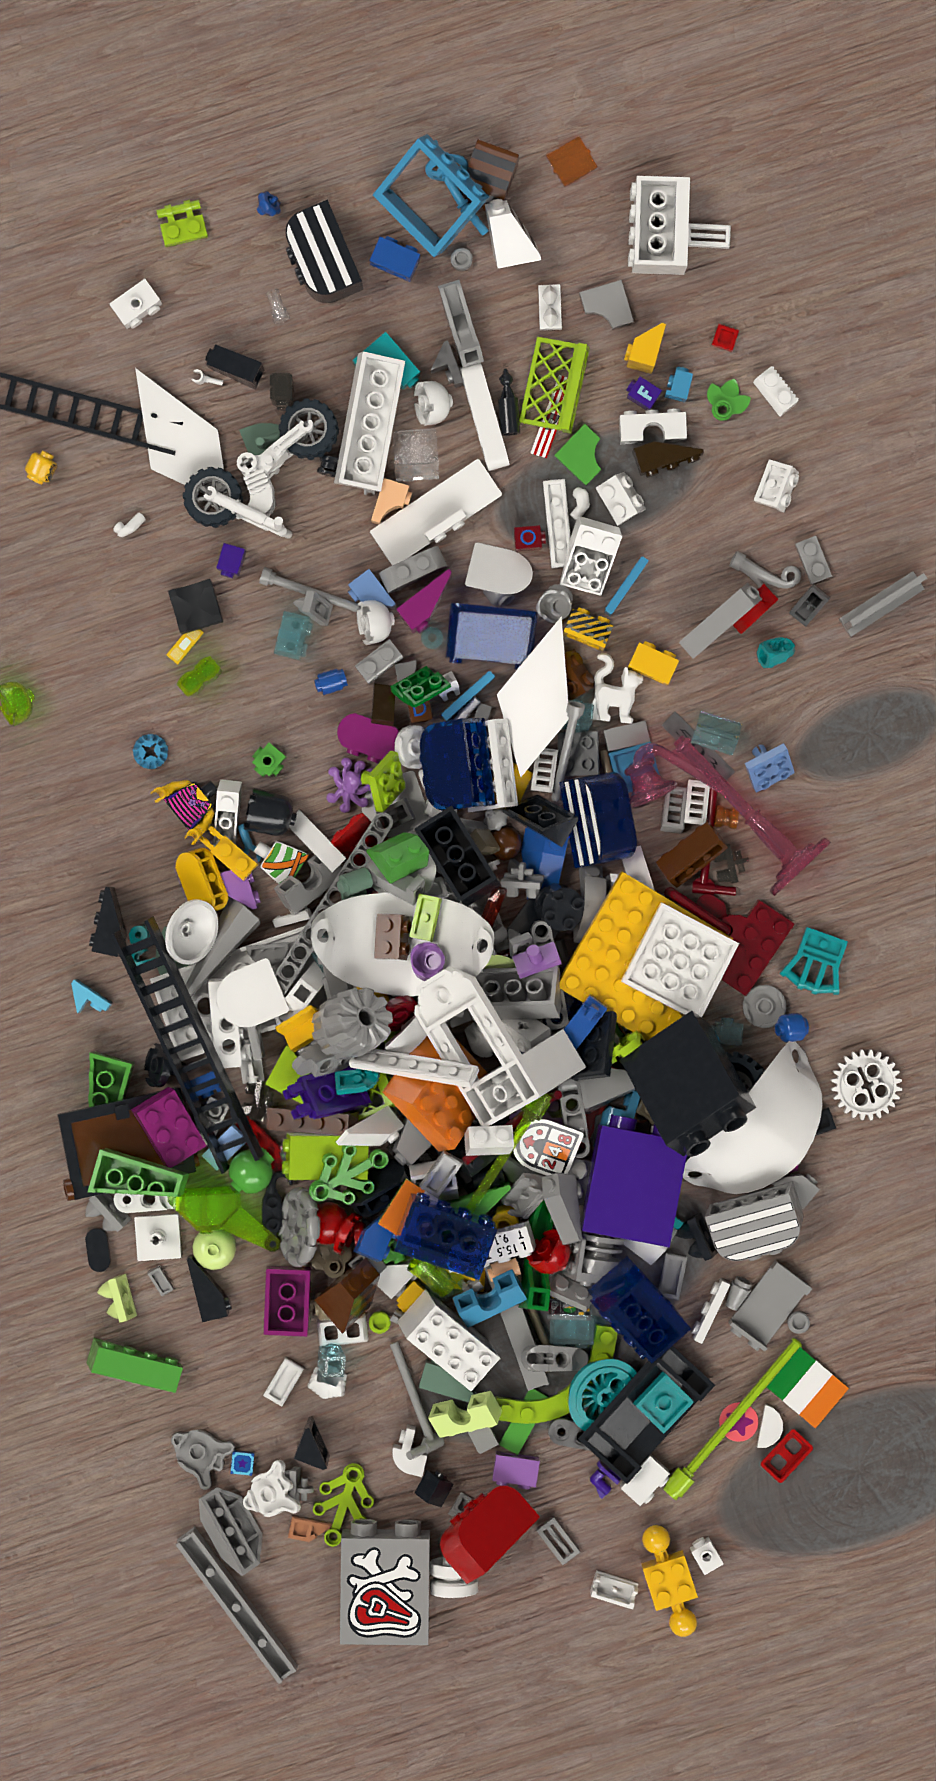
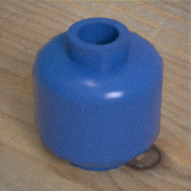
M799 1013L781 1015L775 1024L776 1035L785 1043L801 1041L809 1032L807 1019Z

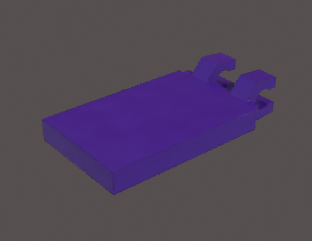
M349 1065L347 1068H345V1069H343V1070H341V1071L357 1070V1069H356V1068H351L350 1065ZM335 1072L314 1077L313 1074L300 1076L295 1084L289 1085L283 1091L285 1100L300 1095L304 1103L297 1105L296 1109L291 1111L294 1120L307 1115L315 1120L368 1107L372 1103L367 1091L337 1095Z

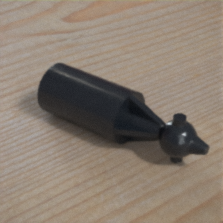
M505 368L499 378L500 383L504 386L501 398L498 400L500 430L502 436H512L520 434L518 398L515 397L510 387L513 378L507 368Z

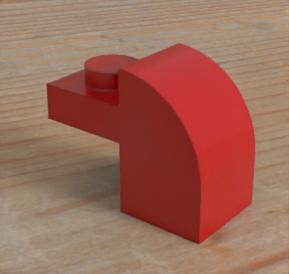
M765 584L757 589L762 600L733 624L740 634L745 632L779 600Z

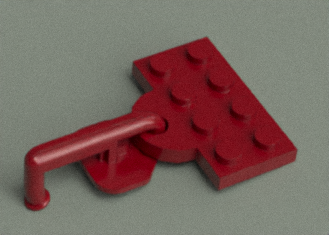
M668 887L664 891L667 899L674 900L693 915L739 943L721 980L744 996L748 995L795 925L760 900L756 901L750 912L744 917L739 914L727 915L724 902L711 894L701 895L695 903L673 887Z

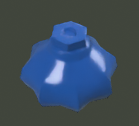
M268 191L260 193L258 195V213L269 216L279 214L281 209L280 203L277 201L278 198Z

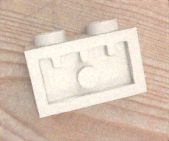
M769 460L754 501L776 508L784 513L786 507L791 502L793 487L798 483L799 472L793 466Z

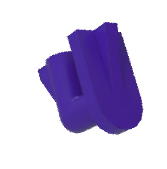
M599 1460L597 1462L598 1469L590 1477V1482L596 1487L599 1497L603 1499L612 1488L602 1478L607 1475L616 1484L620 1482L621 1478Z

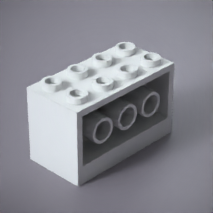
M637 176L636 182H632L630 201H634V205L631 204L629 223H633V227H630L629 245H633V249H630L628 254V267H632V273L685 274L688 261L690 177ZM652 246H658L659 249H654Z
M427 1289L424 1290L397 1321L407 1340L470 1391L476 1387L500 1359L489 1340L472 1326L467 1328L461 1317Z

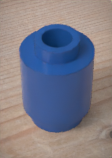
M336 668L317 674L318 679L314 680L317 692L322 691L323 695L343 690V687L348 686L343 669L337 670Z

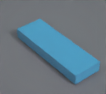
M643 556L640 557L605 608L604 613L611 617L649 560Z
M488 671L450 705L441 715L447 722L474 696L494 680V674Z

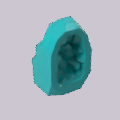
M783 637L766 640L759 644L757 650L758 662L763 668H773L777 664L786 662L788 658L794 655L795 645L790 639Z

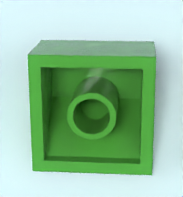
M403 832L366 851L390 884L428 865L429 849L416 834Z

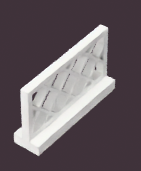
M492 719L477 722L479 739L485 743L481 749L482 761L487 765L484 770L485 783L490 787L486 793L488 806L482 807L480 805L475 807L474 797L476 794L479 795L478 784L476 783L475 785L471 777L474 772L476 773L475 761L472 763L469 760V753L471 750L473 751L472 739L469 741L466 737V729H470V724L462 725L473 808H468V812L518 806L508 719ZM485 726H488V739L481 734ZM488 747L491 749V760L484 756ZM491 769L494 772L493 782L487 778ZM493 792L496 793L497 804H494L489 799Z

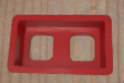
M791 1429L761 1461V1466L775 1480L782 1483L810 1454L813 1446L796 1430ZM791 1438H794L801 1444V1448L796 1454H792L785 1448V1444ZM776 1454L781 1455L786 1460V1464L781 1470H777L770 1464L771 1459Z

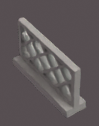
M912 571L839 618V621L848 635L852 637L925 590L921 582L928 578L924 573L917 577Z

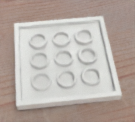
M660 903L620 982L683 1015L694 1011L702 1017L739 943L664 903Z

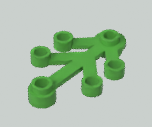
M343 1145L342 1152L344 1154L337 1174L329 1180L332 1167L337 1164V1158L332 1153L325 1154L322 1158L324 1166L320 1178L312 1182L309 1187L310 1196L315 1201H324L329 1197L343 1201L347 1205L352 1204L355 1201V1195L352 1191L344 1190L341 1192L333 1188L338 1185H344L362 1190L365 1194L372 1193L374 1191V1184L371 1180L361 1181L353 1177L373 1166L377 1169L384 1168L388 1164V1155L383 1150L376 1149L371 1152L368 1159L348 1169L357 1149L355 1146ZM352 1147V1151L346 1153V1149ZM380 1154V1159L375 1161V1156ZM332 1157L333 1161L328 1164L327 1159ZM369 1183L370 1187L365 1190L364 1186ZM318 1187H323L321 1192H316ZM351 1194V1198L345 1200V1196Z

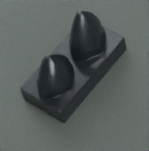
M701 1213L693 1215L677 1230L675 1236L683 1239L695 1238L696 1240L690 1246L688 1255L695 1258H704L707 1261L718 1253Z

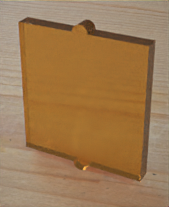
M580 136L546 155L554 169L553 173L558 175L564 187L597 168L590 155L591 151L585 147Z

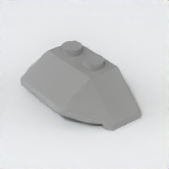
M216 1487L199 1498L200 1521L220 1557L241 1576L258 1566L261 1559L262 1532L251 1512L244 1507L242 1496Z

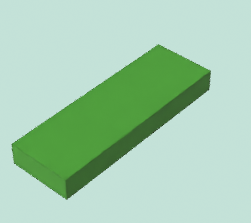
M537 1389L527 1391L523 1400L548 1398L549 1396ZM510 1422L499 1441V1445L518 1455L535 1423Z

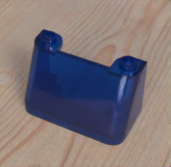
M450 603L445 658L449 659V663L462 664V660L467 659L515 665L514 669L517 670L534 650L538 612Z

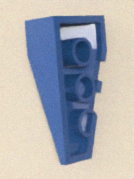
M525 828L521 853L522 861L526 863V869H533L534 874L544 875V882L540 890L553 883H559L568 838L564 845L560 847L534 831Z

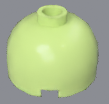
M208 1226L195 1237L192 1246L193 1255L197 1263L204 1268L210 1270L222 1269L233 1260L236 1252V1241L232 1233L226 1228Z

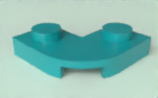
M362 1069L335 1072L337 1095L360 1093L371 1089L378 1082L380 1072Z

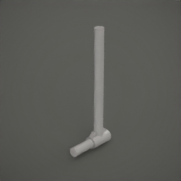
M395 1342L390 1344V1347L425 1436L420 1446L406 1453L407 1458L412 1460L424 1453L428 1454L444 1446V1439L432 1432L399 1343Z

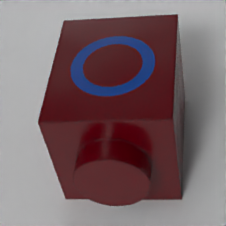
M540 525L514 527L515 552L542 550V544H546L545 531H541Z

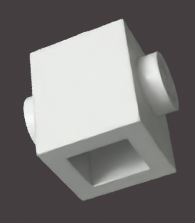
M701 1537L692 1543L693 1546L690 1547L691 1553L704 1575L723 1565V1561L709 1537L706 1539Z

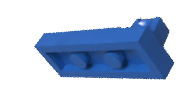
M591 994L564 1028L575 1049L580 1046L608 1009L607 1006Z

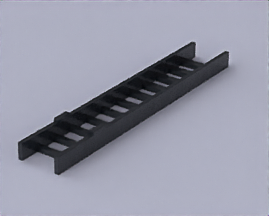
M154 916L144 921L150 937L127 946L121 931L114 932L110 935L193 1112L198 1129L203 1134L221 1174L229 1169V1164L223 1151L247 1142L254 1160H259L264 1153L177 965L167 951L166 942ZM155 945L160 956L136 966L131 954ZM164 965L169 977L145 985L141 974ZM174 985L178 997L154 1005L150 994ZM183 1005L188 1017L164 1026L159 1014ZM192 1024L198 1038L174 1047L168 1033ZM201 1043L207 1057L183 1067L177 1052ZM210 1063L216 1077L192 1086L186 1072ZM219 1083L225 1097L201 1106L195 1092ZM228 1103L232 1118L210 1125L205 1111ZM238 1123L243 1137L220 1145L214 1131Z

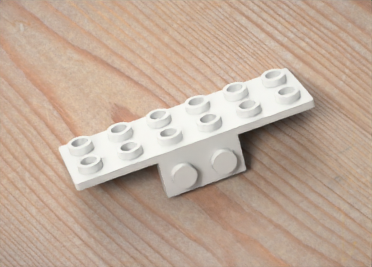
M477 459L373 528L370 533L391 565H395L408 559L433 541L436 543L440 542L447 536L445 533L451 529L456 531L465 524L464 521L501 497L502 493L481 461Z

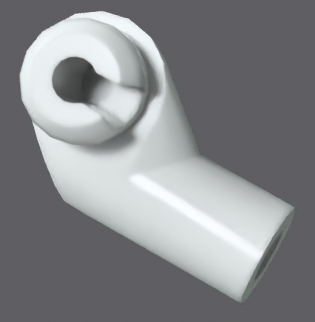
M580 487L573 491L577 506L570 516L577 520L578 516L582 517L590 506L588 492Z
M137 513L126 525L118 522L113 530L118 534L117 536L125 537L136 531L146 519L141 513Z

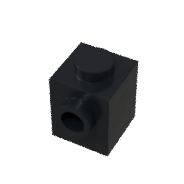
M426 1470L414 1493L426 1503L442 1507L454 1484L447 1479L448 1475L442 1471L436 1470V1472Z

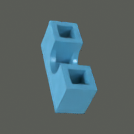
M512 1269L492 1278L495 1287L487 1294H477L472 1288L453 1297L458 1314L467 1328L527 1300L523 1287Z

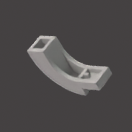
M585 865L579 868L580 897L584 900L585 905L583 917L573 929L574 943L581 942L606 898V878H603L602 866Z

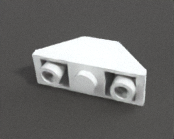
M314 961L286 996L285 1000L289 1011L278 1016L280 1019L286 1021L309 1005L324 985L322 966Z

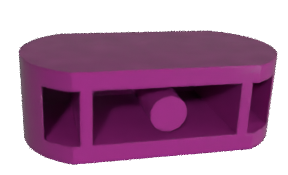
M356 713L344 717L337 730L339 742L344 748H347L346 753L357 757L360 753L367 755V760L377 764L390 751L395 752V740L399 733L395 727L373 724L370 718Z

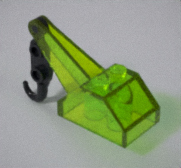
M276 1171L272 1174V1179L262 1198V1224L241 1207V1194L232 1186L185 1188L184 1194L181 1196H167V1202L201 1234H211L213 1230L221 1229L270 1252H275L280 1247V1241L276 1237V1233L282 1226V1200L276 1188V1181L280 1177H285L282 1171ZM288 1180L289 1185H293V1180Z

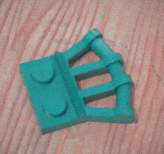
M806 927L796 955L779 974L782 977L786 976L797 986V989H807L811 991V994L833 993V995H839V966L848 941ZM802 956H805L807 959L799 977L791 969ZM813 960L822 963L816 980L813 983L806 979ZM827 965L832 966L833 983L821 985Z

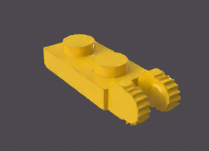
M210 826L208 830L214 837L220 840L218 844L214 847L203 836L199 838V841L211 850L210 852L244 881L258 864L230 839L221 835L214 827Z

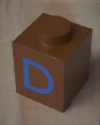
M429 700L416 708L408 705L411 724L433 720Z

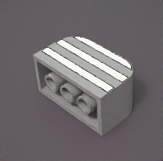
M791 1181L710 1204L705 1219L714 1246L722 1257L731 1261L746 1259L754 1261L767 1253H770V1255L781 1253L782 1249L788 1248L795 1243L803 1222V1210L794 1183Z

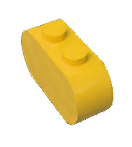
M202 847L180 854L176 860L175 868L187 900L199 899L208 902L215 911L223 909L228 901V893L213 854L208 849Z

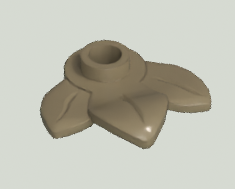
M320 1244V1251H316L310 1261L312 1266L317 1270L325 1271L326 1275L330 1278H339L345 1273L346 1263L352 1257L351 1245L349 1248L344 1246V1254L339 1255L333 1251V1244ZM334 1263L338 1265L336 1271L331 1270V1266Z

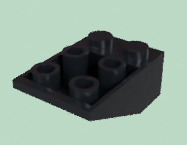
M109 886L105 887V890L100 891L98 903L102 904L100 911L95 914L94 925H97L96 932L91 934L89 946H92V952L120 957L110 935L120 930L126 941L127 933L115 887Z

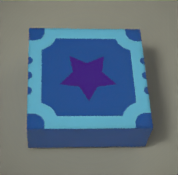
M233 1451L230 1474L252 1476L255 1452Z

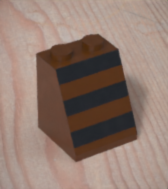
M477 139L467 172L470 178L475 183L482 186L481 189L489 196L482 205V210L486 212L485 204H490L489 202L495 199L506 200L518 167L519 154ZM460 190L464 199H468V203H471L472 201Z
M365 1258L331 1283L314 1301L343 1334L370 1308L380 1274L369 1260Z

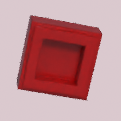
M718 324L711 346L732 352L739 330Z

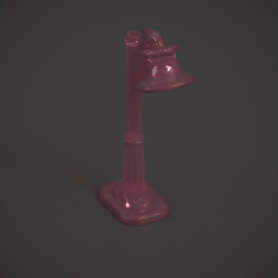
M682 735L674 742L676 748L673 751L656 743H648L641 746L635 752L633 764L624 770L625 775L630 776L633 788L632 795L626 802L628 808L647 804L668 794L677 787L676 781L662 778L654 769V757L657 755L722 794L745 818L744 824L750 826L765 846L782 863V869L776 874L777 882L770 888V893L773 896L779 893L831 843L827 838H822L816 845L809 843L804 849H797L771 822L760 814L761 811L759 809L755 811L696 750L691 744L689 737L685 738Z

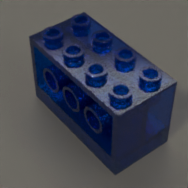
M417 1192V1194L411 1193L394 1240L395 1252L480 1280L497 1233L495 1221H492L493 1218L480 1213V1216L471 1214L472 1210L459 1206V1209L451 1207V1203L442 1199H438V1202L429 1199V1195ZM429 1223V1226L422 1227V1224ZM450 1230L449 1234H443V1231ZM471 1237L470 1241H464L465 1238Z
M628 1256L587 1290L592 1296L590 1302L598 1310L599 1314L606 1322L609 1321L612 1328L623 1336L622 1338L630 1347L635 1348V1352L642 1360L646 1357L653 1363L691 1330V1327L676 1308Z

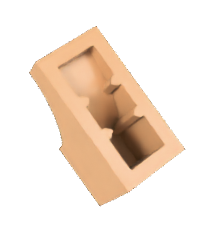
M384 478L371 519L372 523L379 525L389 512L398 508L403 509L405 504L409 505L412 492H409L410 488L408 485Z

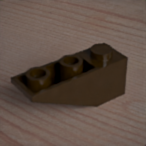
M654 441L633 448L632 453L640 476L646 475L648 478L659 474L658 470L667 468V471L680 467L679 463L687 461L690 464L699 461L700 456L704 454V450Z

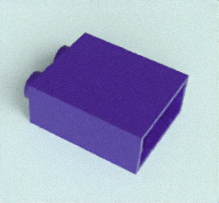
M611 1114L609 1126L598 1124L585 1201L580 1219L581 1230L670 1248L687 1155L682 1156L666 1146L655 1124L652 1134L635 1131L637 1119Z

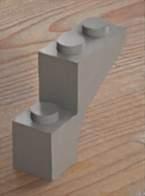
M456 280L438 286L446 319L452 332L462 367L465 368L484 362L460 281Z

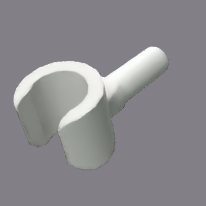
M196 369L193 371L194 373L201 374L199 380L191 379L198 385L204 382L221 386L223 384V380L205 376L201 370Z

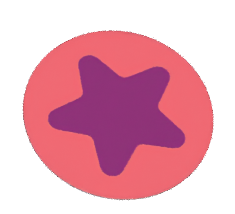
M740 1402L732 1403L722 1411L719 1418V1426L724 1423ZM750 1406L725 1436L737 1442L751 1438L758 1428V1416L755 1410Z

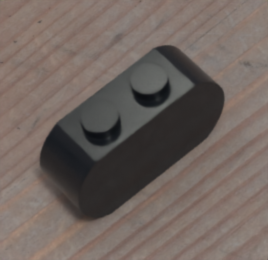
M390 1159L384 1168H374L368 1171V1179L374 1184V1191L370 1194H365L359 1189L347 1187L346 1190L352 1191L355 1195V1201L351 1204L355 1212L362 1217H370L388 1207L405 1179L407 1178L411 1181V1176L405 1166L401 1165L396 1159ZM366 1184L364 1186V1189H368L370 1187V1184ZM351 1194L346 1195L347 1200L351 1198Z

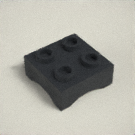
M211 579L168 591L181 634L223 623Z

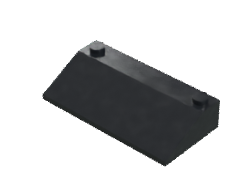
M666 1340L578 1440L628 1484L641 1470L642 1467L640 1465L698 1400L702 1401L715 1384ZM662 1372L666 1373L694 1401L664 1434L633 1404Z

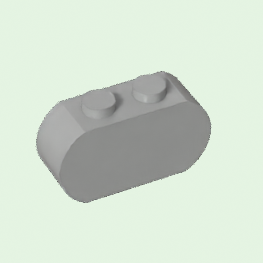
M435 546L384 569L379 575L387 593L391 594L434 575L448 566L439 546Z

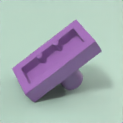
M554 942L540 947L530 945L526 952L512 956L520 979L562 964Z

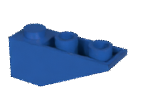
M383 1214L361 1232L353 1251L376 1262L387 1258L390 1252L388 1244L391 1238L394 1239L396 1236L378 1224Z

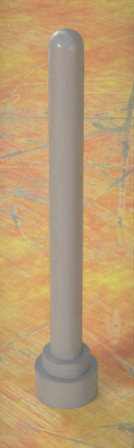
M264 567L259 581L262 585L276 584L305 595L307 590L315 591L331 604L354 612L361 609L358 603L277 576L275 572H272L273 569Z
M569 701L567 704L566 712L568 713L569 720L551 796L553 801H559L577 720L584 713L585 705L580 702Z

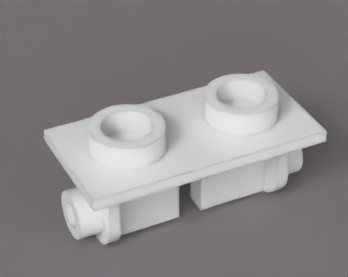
M241 1040L240 1047L245 1049V1060H241L243 1084L265 1081L262 1059L254 1061L250 1040Z

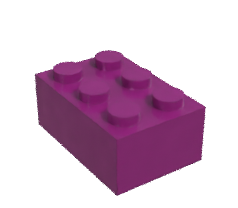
M169 1086L131 1109L163 1165L166 1167H174L207 1146L175 1090Z
M267 1266L263 1335L308 1336L311 1267Z

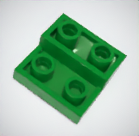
M425 666L392 685L391 692L405 704L416 708L449 689L451 684L439 672L434 674Z

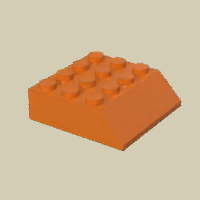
M428 1036L409 1053L410 1055L442 1060ZM456 1039L469 1063L478 1066V1078L480 1079L488 1074ZM393 1075L382 1091L439 1152L455 1149L467 1128L470 1127L476 1118L456 1085Z

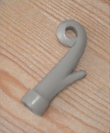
M739 551L735 552L729 564V567L746 574L759 588L763 585V582L779 588H792L801 579V572L795 566L784 568L781 578L746 558V555ZM793 572L794 578L787 581V574Z

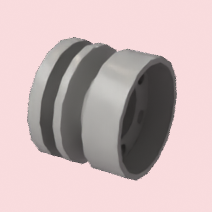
M581 1231L582 1236L588 1240L585 1245L586 1253H584L582 1272L602 1276H619L621 1261L613 1258L612 1254L622 1253L623 1249L613 1245H623L624 1239Z

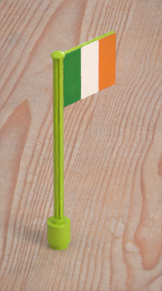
M792 1338V1342L688 1466L683 1469L678 1467L674 1471L663 1490L675 1500L679 1497L682 1498L695 1482L692 1479L694 1472L766 1387L815 1429L849 1388L804 1351L798 1339Z

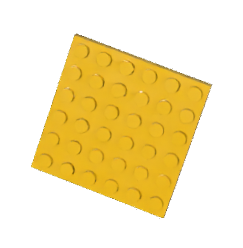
M620 872L560 976V989L582 1003L591 994L608 1007L606 1012L614 1011L617 1013V1024L631 1032L637 1030L648 1041L684 1016L682 1013L620 982L660 903H664L732 940L733 938L626 873Z

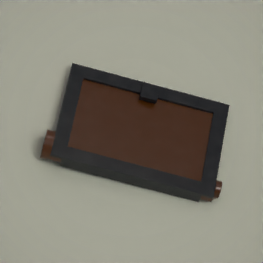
M181 1087L172 1088L184 1106ZM160 1091L57 1114L69 1178L63 1180L67 1201L104 1194L88 1192L100 1149L108 1148L163 1165L131 1110ZM197 1153L172 1168L189 1174L196 1172V1167L200 1166Z

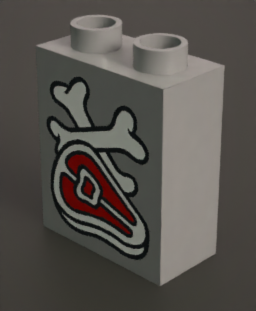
M356 1519L351 1521V1529H343L341 1536L340 1644L428 1645L430 1530H421V1521L411 1519L395 1521V1529H377L376 1520Z

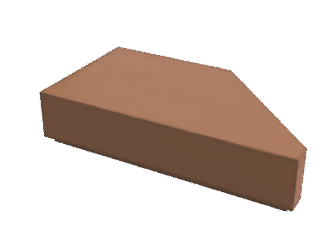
M292 1515L288 1538L310 1542L330 1529L332 1523Z

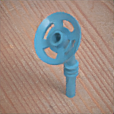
M451 154L454 162L460 164L461 166L459 167L467 171L468 161L460 155ZM429 160L425 166L427 176L433 180L445 182L458 205L457 208H461L460 212L463 213L471 203H468V199H464L458 187L440 168L437 171L432 170L436 164ZM475 214L470 221L483 236L489 230L477 214Z

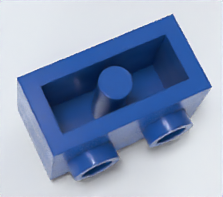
M389 236L385 238L379 237L369 260L370 265L411 282L421 259L420 254L417 253L418 250L410 245L403 247L397 244V240Z

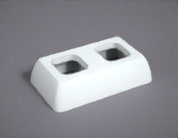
M365 1313L355 1322L359 1324L360 1335L358 1337H348L347 1330L342 1334L337 1328L338 1338L327 1340L324 1328L326 1326H333L334 1323L331 1320L320 1321L317 1319L319 1345L321 1347L367 1342L369 1338Z

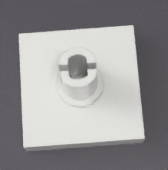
M179 1214L135 1217L138 1261L182 1258Z

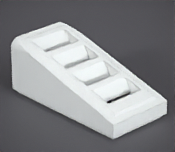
M545 748L541 754L551 755L553 758L552 760L541 759L540 755L534 761L531 791L553 793L558 750ZM539 763L552 764L551 768L538 767ZM538 771L550 773V777L538 776L537 773ZM536 781H549V786L536 784Z
M688 780L684 823L703 825L706 822L710 782ZM692 786L705 788L704 792L692 791ZM691 795L703 796V801L692 800ZM690 804L702 805V809L690 808ZM689 813H699L701 818L689 817Z

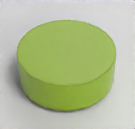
M376 1311L369 1318V1327L377 1334L385 1333L390 1327V1317L384 1311Z

